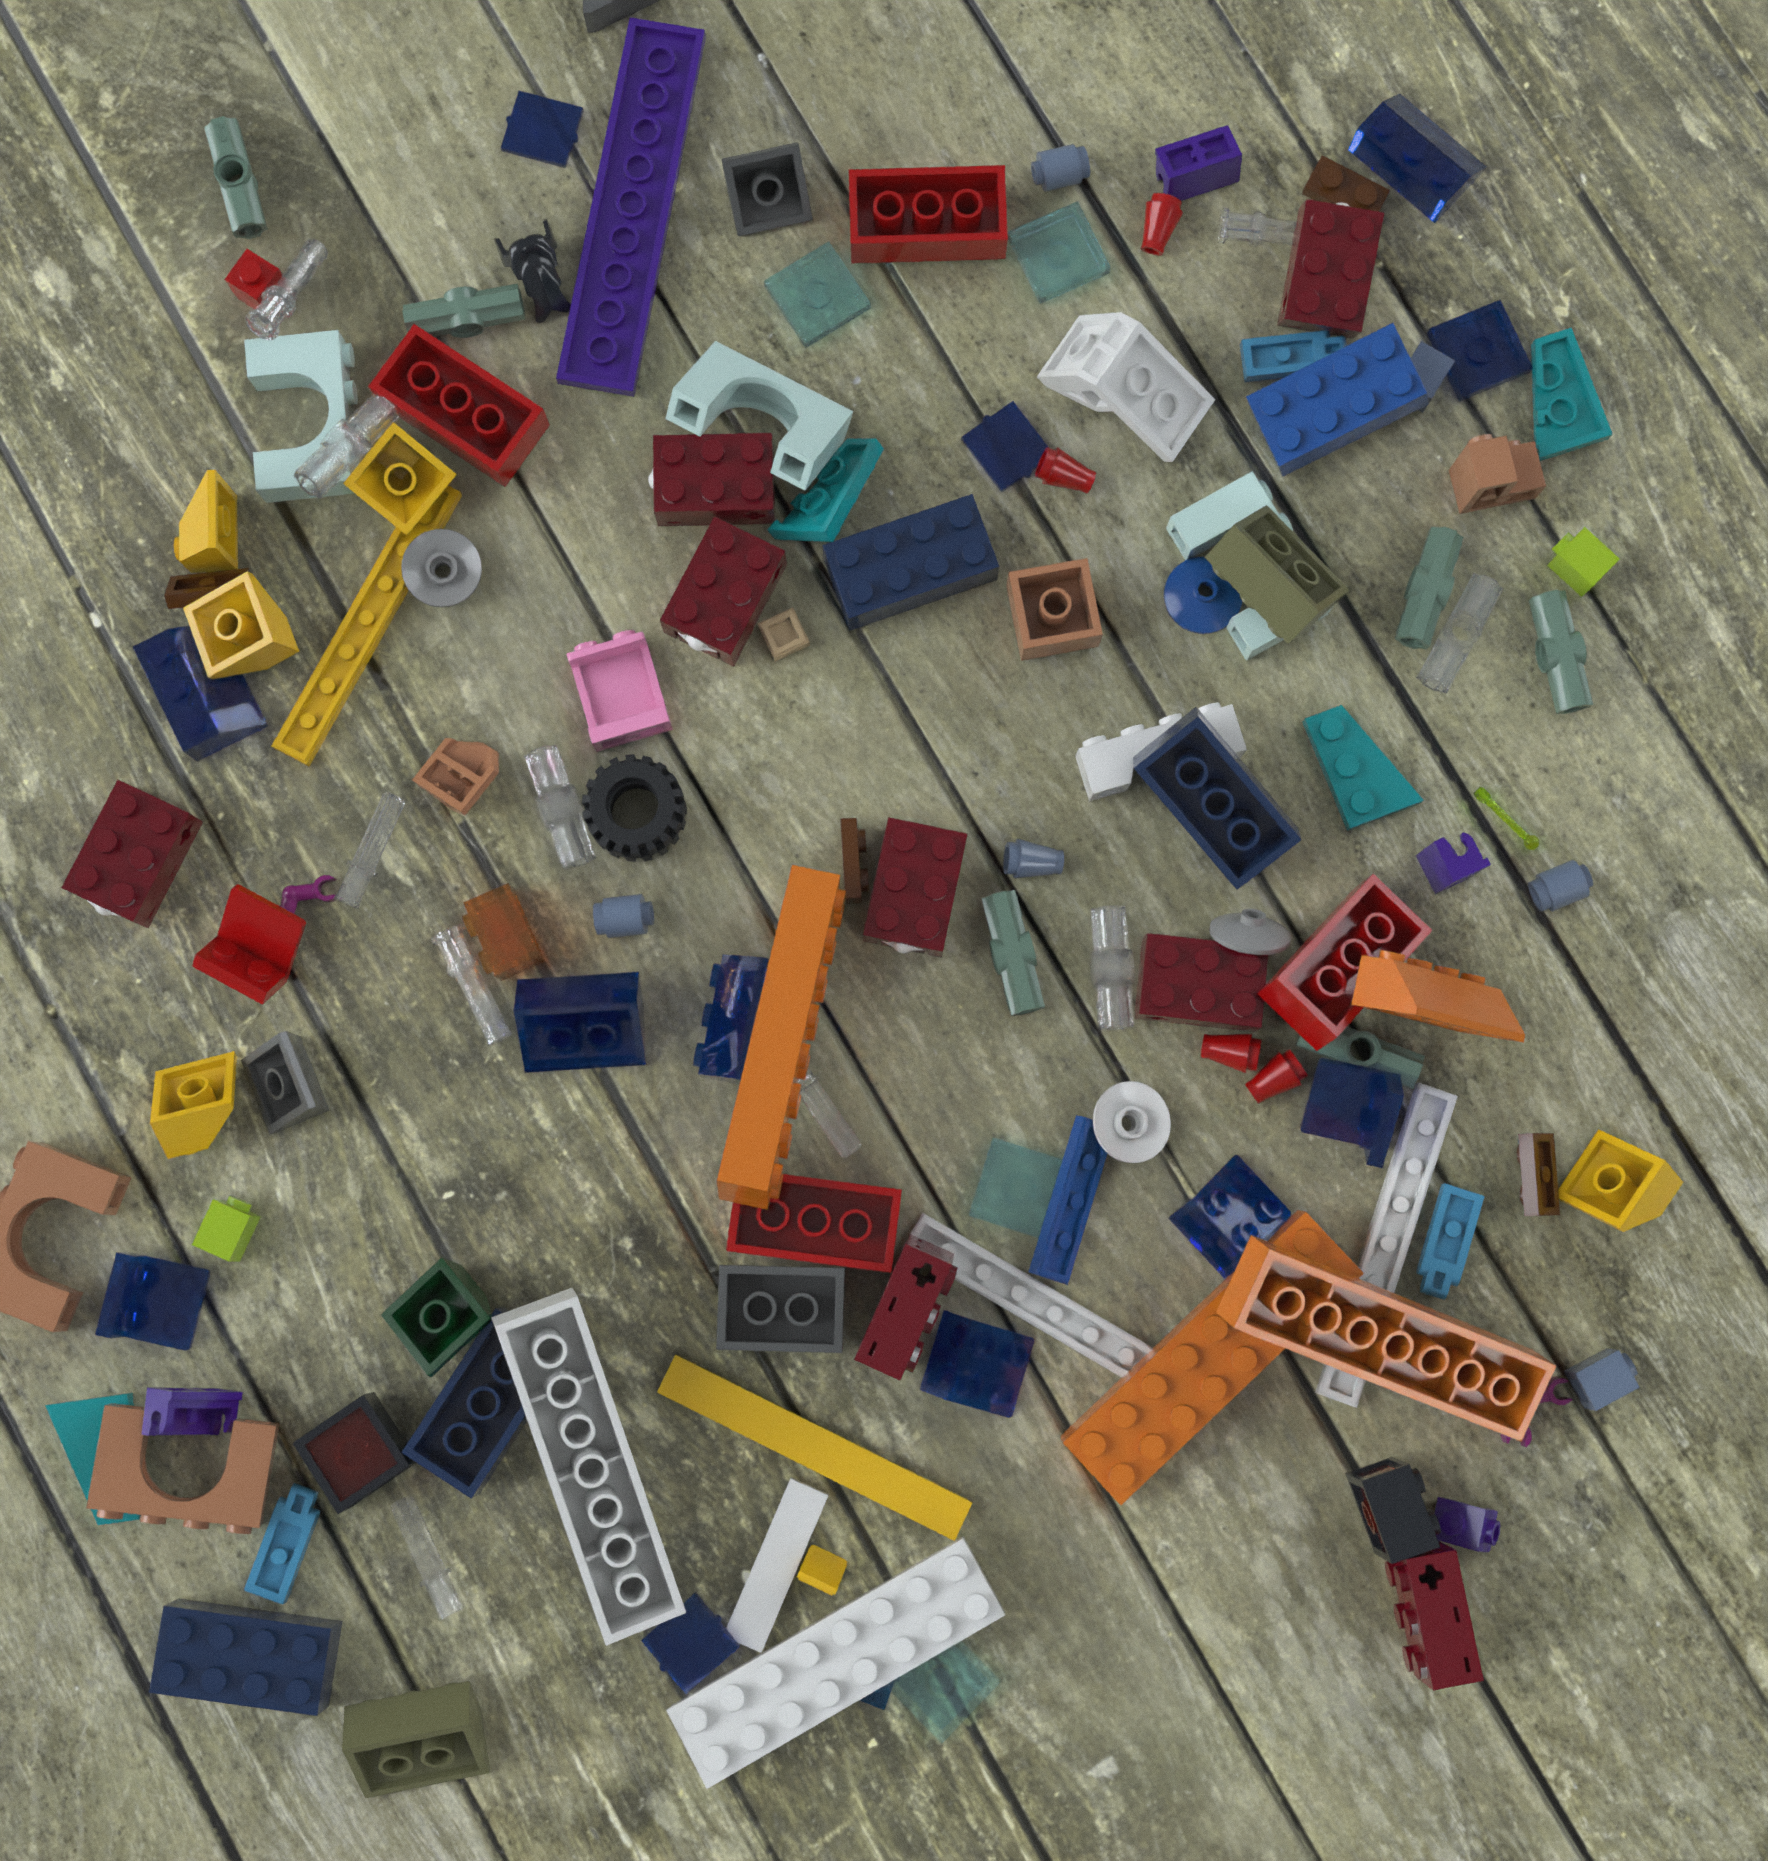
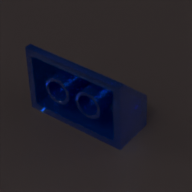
M1401 94L1383 101L1357 128L1348 149L1434 223L1444 215L1487 167Z
M190 626L167 629L133 646L137 658L183 752L194 760L199 761L268 727L266 719L243 674L217 679L208 678Z
M722 954L721 964H713L709 987L715 988L713 1003H705L701 1026L707 1027L705 1042L697 1043L693 1066L699 1067L698 1075L700 1077L740 1085L769 963L768 958Z
M639 972L517 979L513 1011L525 1073L646 1065L644 1006Z

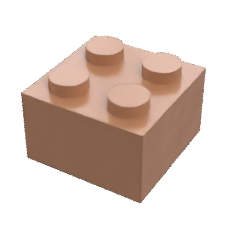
M1087 558L1008 573L1006 587L1021 661L1099 647L1103 633Z

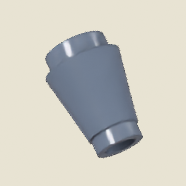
M1017 839L1016 842H1007L1005 845L1003 870L1005 874H1013L1014 879L1061 874L1063 871V850H1056L1021 839Z

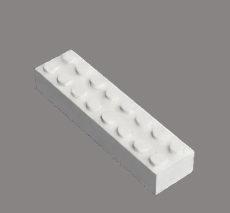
M569 1288L491 1317L605 1645L607 1646L685 1614L684 1604L573 1288Z
M963 1536L674 1703L666 1711L706 1789L1000 1619L1005 1616V1611Z

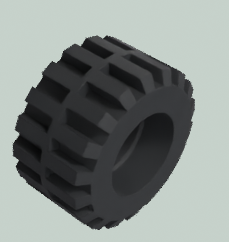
M634 754L625 755L626 760L619 761L615 757L609 760L611 765L606 769L600 766L595 770L597 777L595 780L589 778L586 784L588 792L587 795L583 794L582 804L585 808V811L582 812L584 821L597 843L604 850L609 851L612 856L618 859L620 856L625 857L630 862H636V858H642L644 862L653 860L652 855L659 852L662 856L668 852L666 847L670 843L675 845L680 839L678 836L679 831H684L686 825L684 816L687 814V805L683 792L673 773H670L661 762L656 764L651 757L644 755L642 759H636ZM636 788L652 792L658 800V809L654 818L647 825L638 829H625L615 823L612 817L614 803L621 794Z

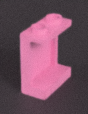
M625 630L613 635V640L597 644L596 641L584 642L575 646L573 652L566 654L573 671L588 723L590 739L596 752L673 730L643 632L635 633V630Z

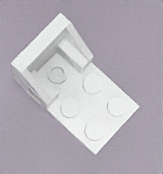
M1121 312L1080 315L1037 376L1047 388L1096 412H1114L1164 462L1174 461L1215 401L1209 392L1139 321Z

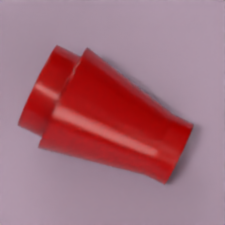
M1154 193L1152 194L1151 201L1146 202L1142 251L1156 256L1163 255L1165 246L1183 215L1181 210L1182 201L1169 194Z
M1047 447L1038 462L1035 477L1042 479V484L1077 490L1088 494L1095 481L1096 472L1088 469L1059 447L1055 450Z
M1204 1034L1201 1058L1210 1059L1245 1074L1247 1070L1257 1071L1262 1039L1252 1038V1034Z
M1289 1049L1283 1054L1278 1052L1245 1085L1257 1103L1260 1104L1268 1098L1301 1086L1300 1081L1308 1077V1074Z

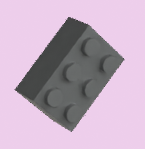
M719 1265L716 1350L842 1353L845 1268Z

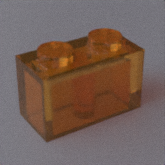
M509 883L463 902L468 914L463 915L462 919L471 938L478 936L483 948L482 951L478 952V957L487 975L493 972L494 976L502 981L545 962L516 891Z

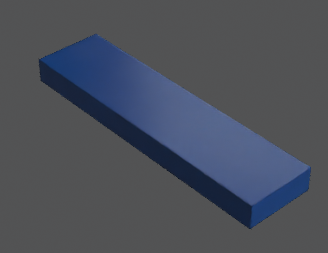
M1078 1115L1075 1117L1028 1271L1029 1273L1066 1285L1069 1283L1108 1154L1096 1138L1093 1120Z

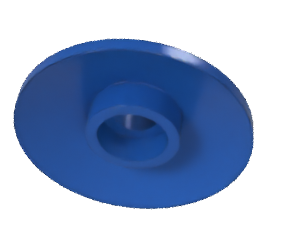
M1205 556L1190 558L1176 566L1170 573L1164 588V603L1170 617L1180 627L1193 633L1209 634L1224 629L1231 618L1239 613L1242 605L1238 591L1228 581L1216 575L1212 565ZM1206 585L1211 588L1212 595L1204 597L1200 595L1198 588Z

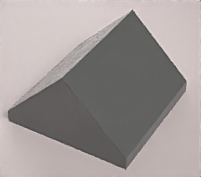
M798 142L722 159L725 185L738 236L813 220Z
M288 1031L280 1032L241 1060L269 1135L330 1111L301 1036Z

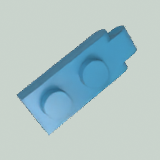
M1323 330L1242 339L1240 353L1244 382L1284 378L1347 346L1346 337H1330V332Z
M1446 1183L1441 1184L1416 1270L1417 1274L1423 1276L1420 1285L1421 1293L1445 1300L1450 1285L1456 1287L1459 1285L1485 1196Z
M294 1483L287 1498L280 1496L244 1591L282 1605L288 1601L320 1515V1510L313 1508L318 1497V1491Z

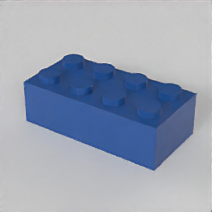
M1394 323L1246 396L1250 409L1282 476L1290 474L1428 405L1427 391Z

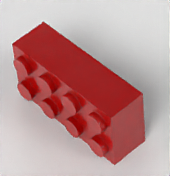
M1005 165L848 169L851 264L1006 259L1008 232Z
M413 324L368 386L378 404L504 487L507 486L550 426L542 407L415 324Z
M1373 873L1347 895L1257 994L1306 1042L1318 1051L1336 1039L1363 1009V1007L1352 1005L1361 956L1379 958L1380 950L1406 955V961L1432 932V929Z
M783 1174L779 1198L770 1199L768 1210L732 1203L726 1251L891 1273L902 1189Z

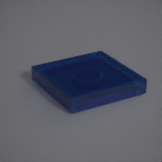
M1501 299L1431 327L1427 332L1433 348L1455 360L1447 373V377L1459 402L1526 375L1533 369Z

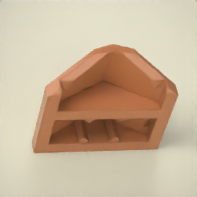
M445 738L412 781L452 811L465 816L498 775L499 753L481 742L456 741L453 738Z

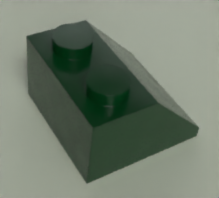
M442 1257L381 1314L429 1377H433L492 1321L491 1317H493L485 1293L465 1268Z

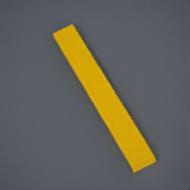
M447 486L407 536L395 527L272 744L275 750L308 767L311 765L409 591L403 580L401 570L405 550L420 534L434 529H444L462 497L460 491Z
M675 1354L657 1393L955 1541L973 1503L971 1500Z

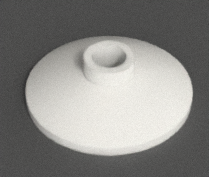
M1127 1081L1113 1085L1100 1096L1093 1113V1128L1099 1144L1110 1156L1126 1163H1140L1155 1157L1164 1148L1169 1138L1171 1120L1167 1105L1158 1092L1146 1084ZM1124 1116L1131 1121L1129 1131L1122 1127L1121 1120Z

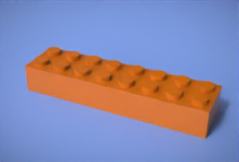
M796 865L791 867L717 1177L720 1200L768 1210L770 1199L779 1198L783 1181V1165L779 1164V1159H787L789 1155L793 1124H789L788 1120L789 1118L797 1119L802 1084L797 1083L798 1079L806 1080L811 1044H806L807 1040L815 1041L820 1005L815 1003L824 1002L829 969L824 964L832 965L837 943L835 941L837 928L833 927H841L844 915L846 890L839 889L840 875Z
M1297 1210L1266 1240L1358 1279L1364 1274L1305 1211ZM1234 1271L1060 1436L1063 1444L1120 1505L1131 1497L1285 1349L1233 1328L1216 1313Z
M1253 1235L1249 1238L1216 1311L1217 1314L1237 1330L1521 1442L1556 1369L1555 1364L1533 1349Z

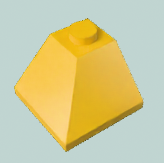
M393 422L343 484L407 536L457 474Z
M216 470L206 471L179 522V537L174 538L175 557L190 573L238 569L237 494Z
M248 571L183 608L208 678L217 679L267 670L299 652L287 617L255 576Z
M235 1051L155 1071L150 1125L167 1159L191 1155L208 1149L233 1111L237 1066Z
M1598 1129L1559 1187L1558 1193L1560 1201L1625 1232L1660 1217L1683 1184V1181L1666 1160Z

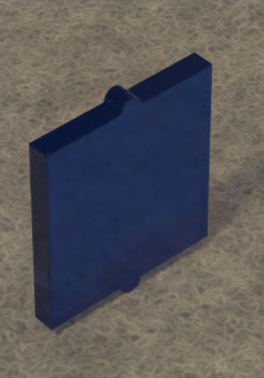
M518 91L511 116L506 117L508 126L501 145V151L566 168L573 144L579 140L577 131L584 112L583 107Z
M1014 401L992 416L985 415L982 423L961 437L962 442L1001 493L1023 477L1030 478L1032 471L1037 468L1041 455L1048 447Z
M696 1592L683 1603L686 1610L685 1614L659 1624L641 1640L660 1663V1670L663 1672L667 1671L685 1694L740 1647L739 1643L721 1623L722 1617L714 1615Z

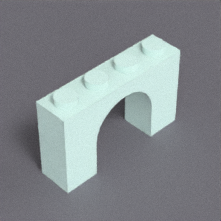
M339 330L244 340L247 378L257 391L306 387L325 395L329 405L328 419L325 427L308 444L297 448L253 452L255 486L258 494L266 503L355 494L343 484L362 461L361 456L356 455L355 442L361 441V430L358 419L353 418L352 405L358 404V394L354 380L350 381L349 367L355 366L354 351L351 343L345 342Z
M715 341L674 386L665 419L701 436L712 422L728 409L746 407L761 410L772 415L785 426L788 432L779 442L770 473L806 490L843 443L853 411Z
M1253 471L1172 515L1166 527L1185 560L1193 558L1215 546L1234 524L1266 505L1293 531L1287 516L1284 513L1279 514L1272 504L1273 497L1268 485L1263 480L1258 481ZM1247 608L1233 616L1226 627L1246 661L1284 640L1273 634L1266 620L1256 610ZM1330 608L1320 619L1327 616L1332 608Z

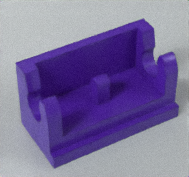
M1228 125L1155 149L1157 181L1163 180L1164 194L1172 195L1181 201L1240 181L1242 153Z
M1465 832L1460 834L1461 842L1466 847V852L1462 856L1457 855L1456 851L1444 837L1432 842L1415 855L1435 895L1473 877L1491 865L1488 858L1483 859L1474 839Z
M147 1387L141 1435H219L223 1413L225 1415L223 1432L232 1433L233 1421L237 1419L239 1400H242L243 1392L222 1388Z

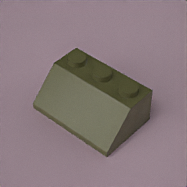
M1267 505L1234 524L1205 556L1212 565L1216 575L1228 581L1238 591L1243 603L1249 608L1256 610L1266 620L1271 632L1277 637L1283 638L1288 644L1309 629L1350 591Z
M470 1681L449 1683L445 1686L422 1691H408L402 1695L377 1700L369 1699L358 1704L344 1706L342 1751L365 1798L490 1773L480 1705Z

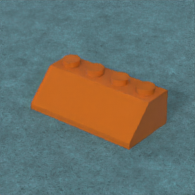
M1380 950L1379 958L1361 956L1352 1005L1457 1032L1524 1043L1525 1033L1501 989L1484 985L1485 977L1461 973L1460 978H1458L1459 970L1442 966H1435L1434 971H1432L1433 963L1408 958L1407 963H1404L1406 955Z

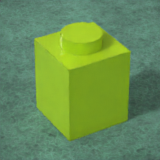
M1584 527L1575 537L1568 532L1551 549L1557 555L1547 566L1579 596L1583 597L1620 558Z
M229 1195L227 1201L213 1199L193 1240L192 1246L228 1262H240L261 1216L250 1212L252 1204Z

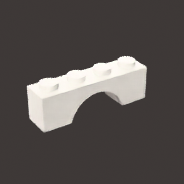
M1216 702L1198 708L1237 756L1241 758L1247 749L1233 705L1221 707L1220 703ZM1178 713L1164 717L1159 720L1160 725L1144 729L1143 724L1128 727L1120 732L1121 736L1106 740L1105 735H1101L1082 742L1083 747L1078 748L1075 757L1089 801L1127 791L1132 780L1133 757L1182 718V714Z

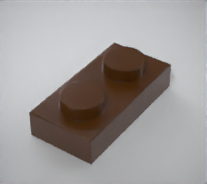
M1322 155L1302 194L1315 201L1332 204L1342 202L1350 207L1379 212L1390 190Z
M242 568L171 576L164 594L168 609H183L185 606L245 572H250V569Z
M842 818L840 820L844 887L846 890L845 901L846 904H861V893L869 892L868 868L860 869L859 853H867L865 829H857V818Z
M1554 1133L1518 1134L1517 1160L1521 1167L1522 1186L1520 1188V1201L1524 1207V1216L1560 1215Z

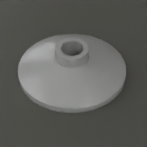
M434 529L420 534L408 545L403 555L401 570L406 587L416 599L429 606L442 608L460 604L474 593L481 579L482 564L477 549L467 537L449 529ZM440 566H447L450 568V574L445 578H440L436 575V570Z
M1244 909L1241 913L1224 914L1216 917L1210 923L1209 932L1215 941L1229 949L1254 955L1276 954L1286 950L1291 942V934L1283 925L1267 918L1264 912L1257 909Z

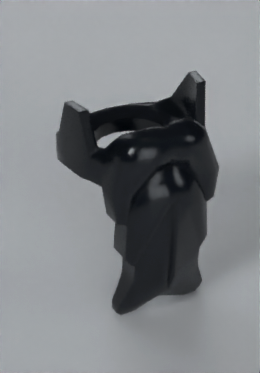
M548 219L543 220L545 236L532 234L525 238H520L510 245L509 251L505 250L499 238H494L503 265L511 267L516 278L522 280L527 296L533 299L537 323L544 322L552 311L567 313L570 312L571 307L570 302L563 296L560 290L561 280L555 269L558 262L554 251L558 245Z

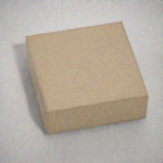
M793 607L757 623L774 662L810 646V641Z

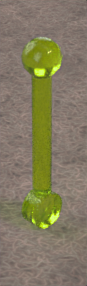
M1479 787L1474 792V796L1480 802L1486 804L1524 840L1526 849L1535 850L1539 847L1540 841L1538 837L1529 835L1491 798L1487 790Z

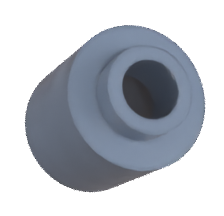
M1074 144L1037 152L1036 161L1031 162V172L1035 185H1041L1044 192L1080 184L1082 179L1090 177V163L1085 147H1075Z
M1574 860L1536 875L1535 880L1528 882L1533 902L1541 912L1547 909L1553 912L1587 898L1590 895L1589 888L1593 886V879L1588 868L1584 864L1578 865Z
M643 894L604 898L602 903H594L593 919L597 935L606 934L608 938L647 934L648 926L654 925L652 902H645Z

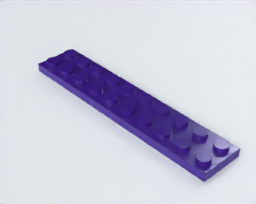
M629 18L556 376L558 384L635 397L706 40L704 29Z

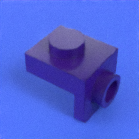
M1438 1497L1435 1515L1439 1522L1441 1533L1436 1535L1437 1540L1478 1552H1489L1491 1545H1496L1500 1535V1521L1496 1520L1498 1512Z

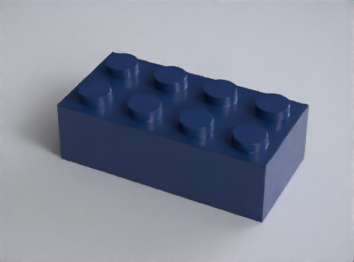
M973 494L822 545L823 559L849 631L996 581L1000 567Z
M1197 707L1193 708L1133 757V767L1236 890L1302 840L1298 827Z
M504 1307L495 1308L492 1316L508 1312V1310ZM493 1321L480 1331L401 1452L471 1499L482 1492L527 1422Z
M178 1598L163 1606L149 1693L318 1716L330 1704L343 1621Z

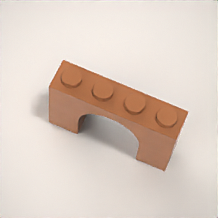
M28 1141L26 1147H22L14 1159L13 1168L15 1172L10 1184L6 1185L0 1192V1312L51 1332H62L68 1330L83 1292L48 1279L32 1269L22 1249L24 1226L30 1215L38 1207L55 1199L66 1200L102 1215H116L132 1177L48 1144Z
M116 1403L104 1406L86 1509L98 1510L97 1517L105 1519H123L124 1513L141 1515L140 1522L149 1524H166L167 1518L184 1520L183 1527L193 1529H209V1523L226 1524V1532L237 1534H251L252 1528L261 1527L264 1521L280 1423L241 1418L234 1420L226 1467L219 1482L212 1490L195 1497H177L160 1489L148 1472L146 1449L149 1436L141 1435L145 1407Z

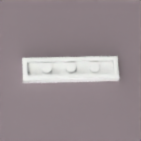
M792 1477L790 1478L724 1632V1637L762 1653L828 1498V1493Z

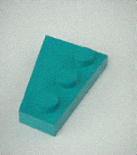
M1572 327L1535 339L1531 344L1534 441L1539 460L1543 461L1608 440L1613 433Z
M847 438L817 475L819 481L805 495L799 493L790 503L794 508L782 523L779 520H775L767 529L775 540L833 542L884 450L876 438Z
M1342 705L1307 717L1302 721L1347 831L1418 805L1424 801Z
M133 1393L45 1405L86 1500H88L104 1406L110 1403L134 1406ZM91 1509L97 1525L139 1520L141 1517L139 1514L124 1513L123 1519H105L97 1517L98 1510Z

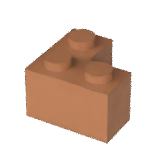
M1484 434L1470 439L1449 469L1460 514L1536 499L1546 487L1535 441L1521 444L1520 440L1508 441L1507 435L1493 438L1491 434Z

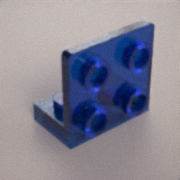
M1320 1058L1301 1120V1132L1357 1144L1359 1148L1364 1149L1366 1165L1383 1168L1404 1098L1401 1075L1337 1060Z
M1234 1155L1197 1194L1178 1207L1168 1219L1225 1279L1235 1271L1250 1236L1253 1235L1268 1241L1291 1216V1211L1238 1155Z
M116 1252L95 1335L111 1339L126 1337L184 1351L190 1350L199 1321L210 1270L133 1252Z
M944 1310L920 1390L947 1401L1010 1418L1015 1409L1034 1345V1339Z

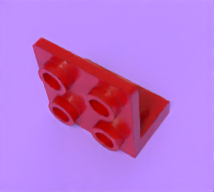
M236 884L231 888L217 936L195 954L192 967L263 1005L287 983L306 921L242 885Z

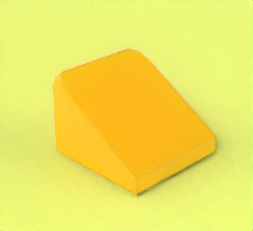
M811 1545L798 1571V1580L831 1596L835 1595L847 1567V1561L825 1549Z

